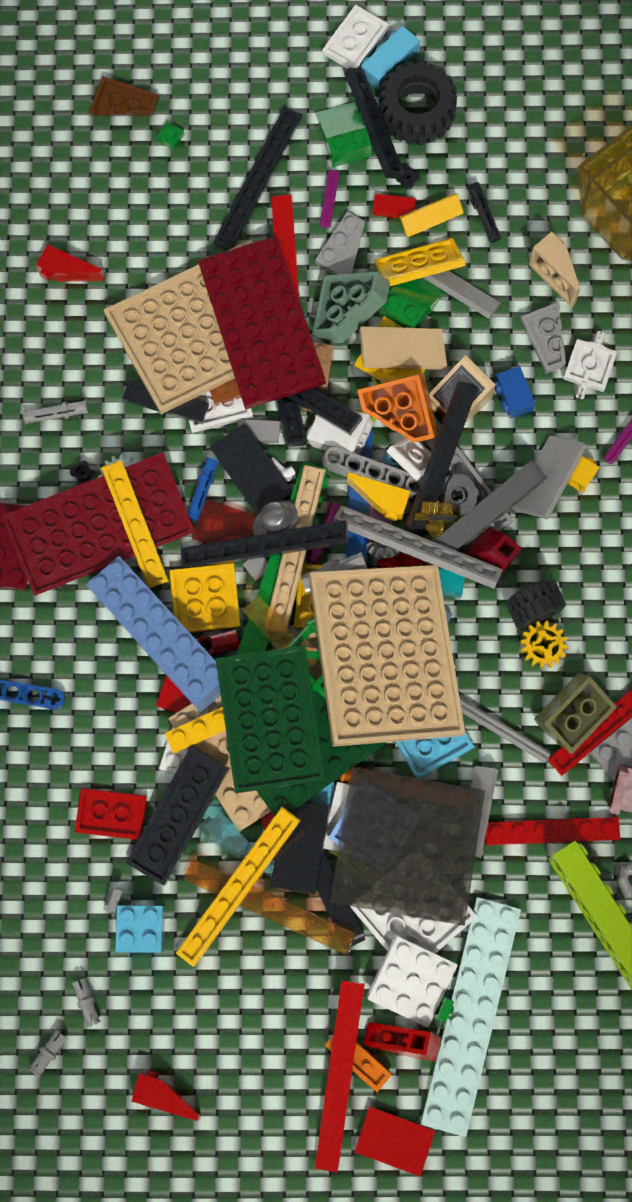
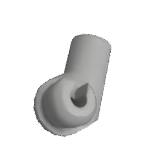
M631 863L622 864L618 871L617 882L625 898L632 897V886L629 882V875H632Z

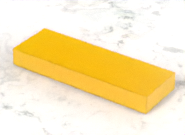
M454 193L402 215L400 220L405 235L410 237L463 214L458 194Z

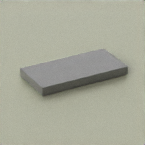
M550 435L535 461L548 476L547 479L512 509L548 520L587 446L582 442Z

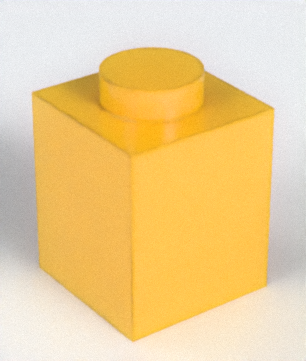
M582 456L567 484L584 493L600 467L597 466L593 459Z

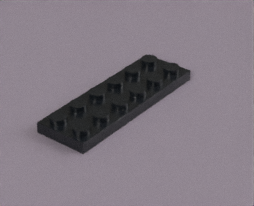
M190 746L126 864L165 886L228 774L230 767L196 747Z

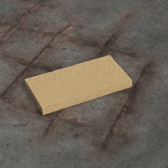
M362 326L359 329L363 368L445 370L447 367L442 329Z

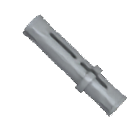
M86 400L74 403L62 402V405L24 411L23 417L25 424L61 417L68 419L73 415L87 414L88 406Z

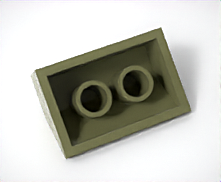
M578 673L534 718V721L549 737L567 752L573 754L617 707L590 676Z

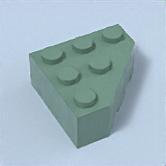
M379 272L324 276L313 334L325 344L343 343L387 302L390 282Z

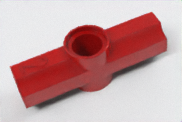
M236 630L210 637L202 636L197 640L201 646L205 643L212 644V649L208 651L212 658L218 654L237 650L240 645Z

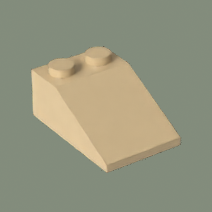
M551 231L533 247L529 266L573 307L580 291V285L564 240Z

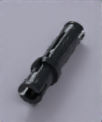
M472 183L467 189L474 202L473 208L479 214L489 242L495 243L502 236L488 206L489 200L484 196L480 183Z

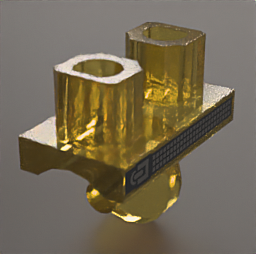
M422 502L421 513H415L414 520L430 521L429 524H426V530L429 531L431 536L439 537L446 530L443 522L458 521L459 516H452L453 504L439 503L438 514H436V502Z

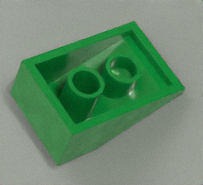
M354 102L315 113L332 168L371 157L372 145L364 122Z
M424 278L397 284L389 291L387 302L379 309V316L382 318L385 316L404 328H420L445 294V291Z

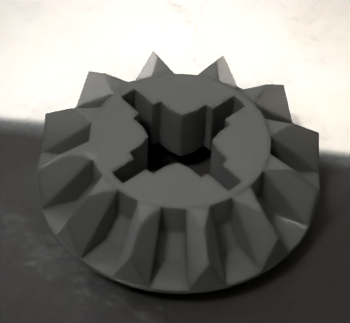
M368 539L366 544L367 552L377 558H390L400 552L386 545L383 548L381 543Z

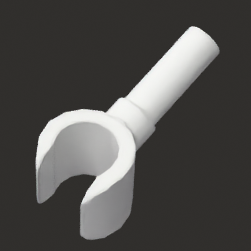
M274 457L271 458V462L279 469L285 481L296 478L292 466L285 469Z

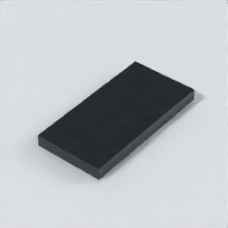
M245 423L209 447L256 515L268 503L280 502L292 494L293 491Z
M305 802L291 812L301 821L275 856L270 888L316 895L330 805Z

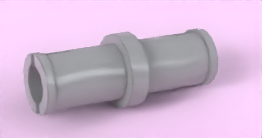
M84 978L80 979L82 989L78 981L73 982L72 986L78 999L77 1006L82 1010L86 1027L93 1026L90 1016H92L95 1025L101 1021L94 1005L96 1002L95 998L91 997L87 980Z
M55 1030L47 1044L40 1048L39 1055L28 1070L41 1077V1074L51 1060L54 1061L56 1059V1053L68 1038Z

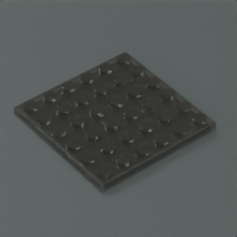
M352 767L330 903L465 926L485 790Z

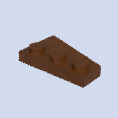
M102 76L88 114L90 116H153L160 97L158 94Z

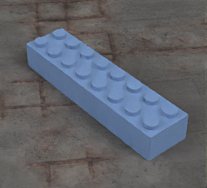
M120 556L86 584L95 597L200 713L221 696L216 661Z

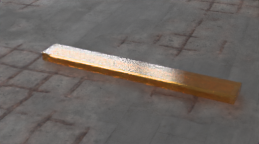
M192 859L183 880L218 895L231 876L196 859ZM254 886L239 905L345 955L348 954L356 935L353 931Z

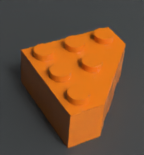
M424 373L357 390L363 412L378 419L381 423L402 434L411 442L424 441L439 435Z

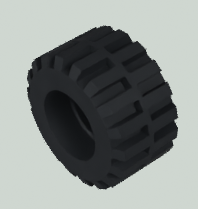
M546 580L517 592L506 601L505 605L516 628H526L530 625H535L538 621L542 622L556 615L564 609L566 602L556 581Z

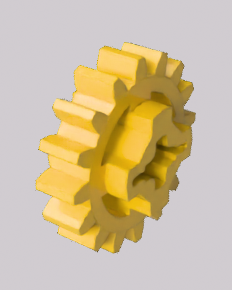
M538 621L536 622V628L531 625L528 627L530 633H523L522 636L525 639L521 640L520 644L525 647L521 649V653H527L525 661L531 659V666L539 663L540 669H543L544 665L547 664L550 669L553 666L552 662L557 665L560 663L558 657L564 658L566 656L563 651L568 649V645L563 643L568 638L561 637L564 630L557 631V624L550 627L548 621H546L544 626H541ZM536 634L537 640L530 644L531 637ZM542 641L544 644H549L547 649L544 646H539ZM558 646L557 653L552 657V648ZM534 653L539 654L542 658L537 657Z

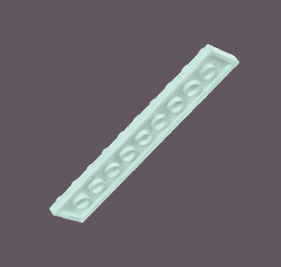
M478 897L476 898L473 910L477 917L469 926L451 999L454 1001V1011L451 1018L447 1019L421 1120V1125L463 1137L467 1136L521 909Z

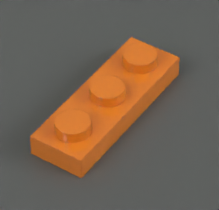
M334 1035L325 1044L330 1051H332ZM357 1042L353 1071L373 1090L378 1092L393 1073Z

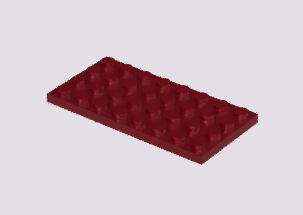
M277 235L198 260L245 410L326 384Z
M163 452L125 467L156 548L195 532ZM104 475L1 516L34 596L102 570L119 556L123 561L135 556Z

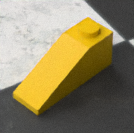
M348 472L347 483L373 508L390 521H402L410 491Z

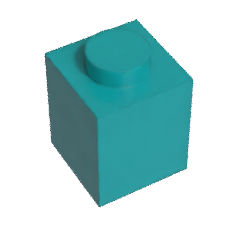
M440 568L439 575L442 594L444 596L461 598L465 577Z

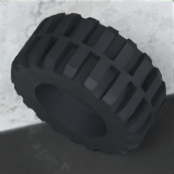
M410 62L406 63L405 67L401 65L395 68V73L390 72L387 75V79L383 81L379 97V109L389 134H395V139L401 142L403 139L406 140V144L412 145V142H417L418 145H424L425 141L432 143L436 140V137H443L445 130L448 131L451 128L456 114L457 90L456 86L452 84V78L449 75L445 76L443 69H436L435 65L431 63L424 65V62H418V64ZM422 93L431 97L435 101L436 107L424 114H413L402 108L399 102L409 94Z

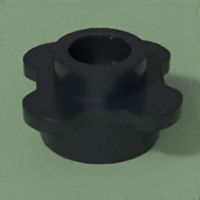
M410 166L403 167L405 176L401 179H396V181L402 187L412 189L416 181L420 180V174L412 171Z
M81 461L70 470V475L75 477L77 483L81 485L86 483L88 479L94 478L95 471L89 468L86 461Z

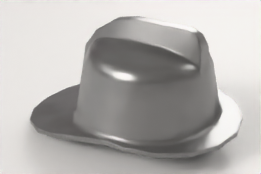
M274 501L265 505L254 520V535L292 529L298 518V511L295 505L288 501Z

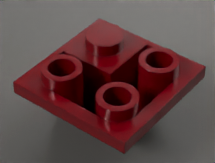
M488 528L472 542L463 554L503 569L502 575L519 556L522 547L506 534Z

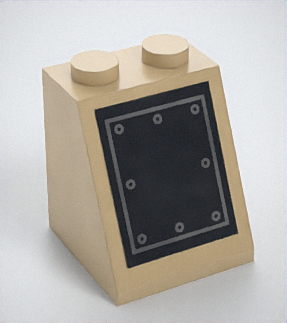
M466 355L429 393L433 413H437L442 418V422L458 381L465 382L478 389L466 422L492 400L495 384Z

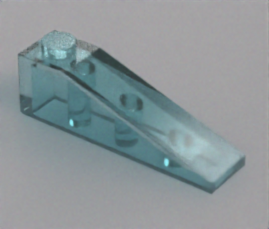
M219 809L215 810L198 826L201 829L199 835L207 844L211 841L215 846L242 861L252 848L251 844ZM268 865L263 873L272 877L273 869Z

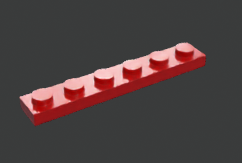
M619 817L488 822L485 846L621 840Z

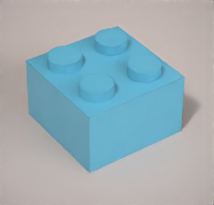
M117 906L115 952L164 953L165 907Z

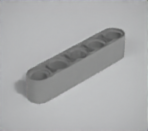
M338 447L327 449L322 458V465L328 471L347 477L349 472L410 491L409 499H415L418 491H412L409 488V484H415L419 490L422 478L416 480L406 471ZM334 455L338 462H331L328 456ZM354 462L358 469L352 470L348 463ZM368 470H375L378 477H372ZM389 477H395L398 484H392L389 481Z

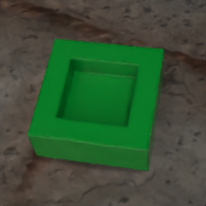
M166 122L156 139L161 144L175 150L185 133L184 130Z
M442 997L433 1018L446 1023L447 1019H450L453 1014L454 1001Z

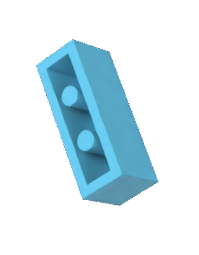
M404 26L397 31H393L384 44H380L376 48L375 53L371 57L365 58L361 64V69H364L368 82L379 91L383 81L387 79V75L390 72L395 73V68L401 65L404 67L420 51V40Z

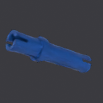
M207 457L202 473L197 477L198 484L187 512L192 521H199L209 488L214 483L213 477L219 464L215 459Z

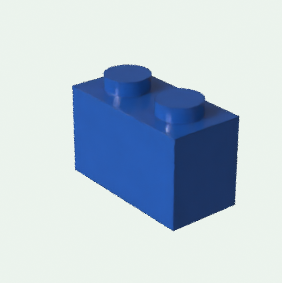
M520 366L496 374L495 382H493L495 384L494 390L497 395L500 394L502 410L508 414L509 419L534 410L535 401Z

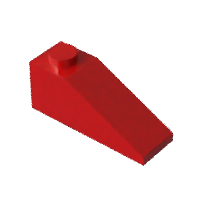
M48 244L36 263L39 275L46 280L79 282L103 281L105 279L101 268Z
M368 1022L363 1045L416 1059L436 1062L441 1039L427 1031Z
M146 1070L145 1073L139 1074L131 1102L192 1120H200L201 1114L164 1079L159 1078V1073Z

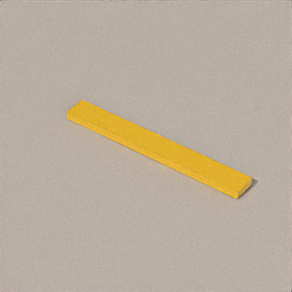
M280 808L176 952L177 955L192 967L197 965L301 821L286 808Z

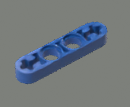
M0 680V689H2L0 701L51 710H59L65 705L66 698L58 689ZM10 687H17L18 695L15 698L7 696V690ZM32 690H37L40 694L39 699L35 702H31L28 699V694ZM44 692H47V697L52 698L55 696V694H57V696L61 699L60 702L57 701L55 705H53L52 701L45 699V704H42L44 700Z

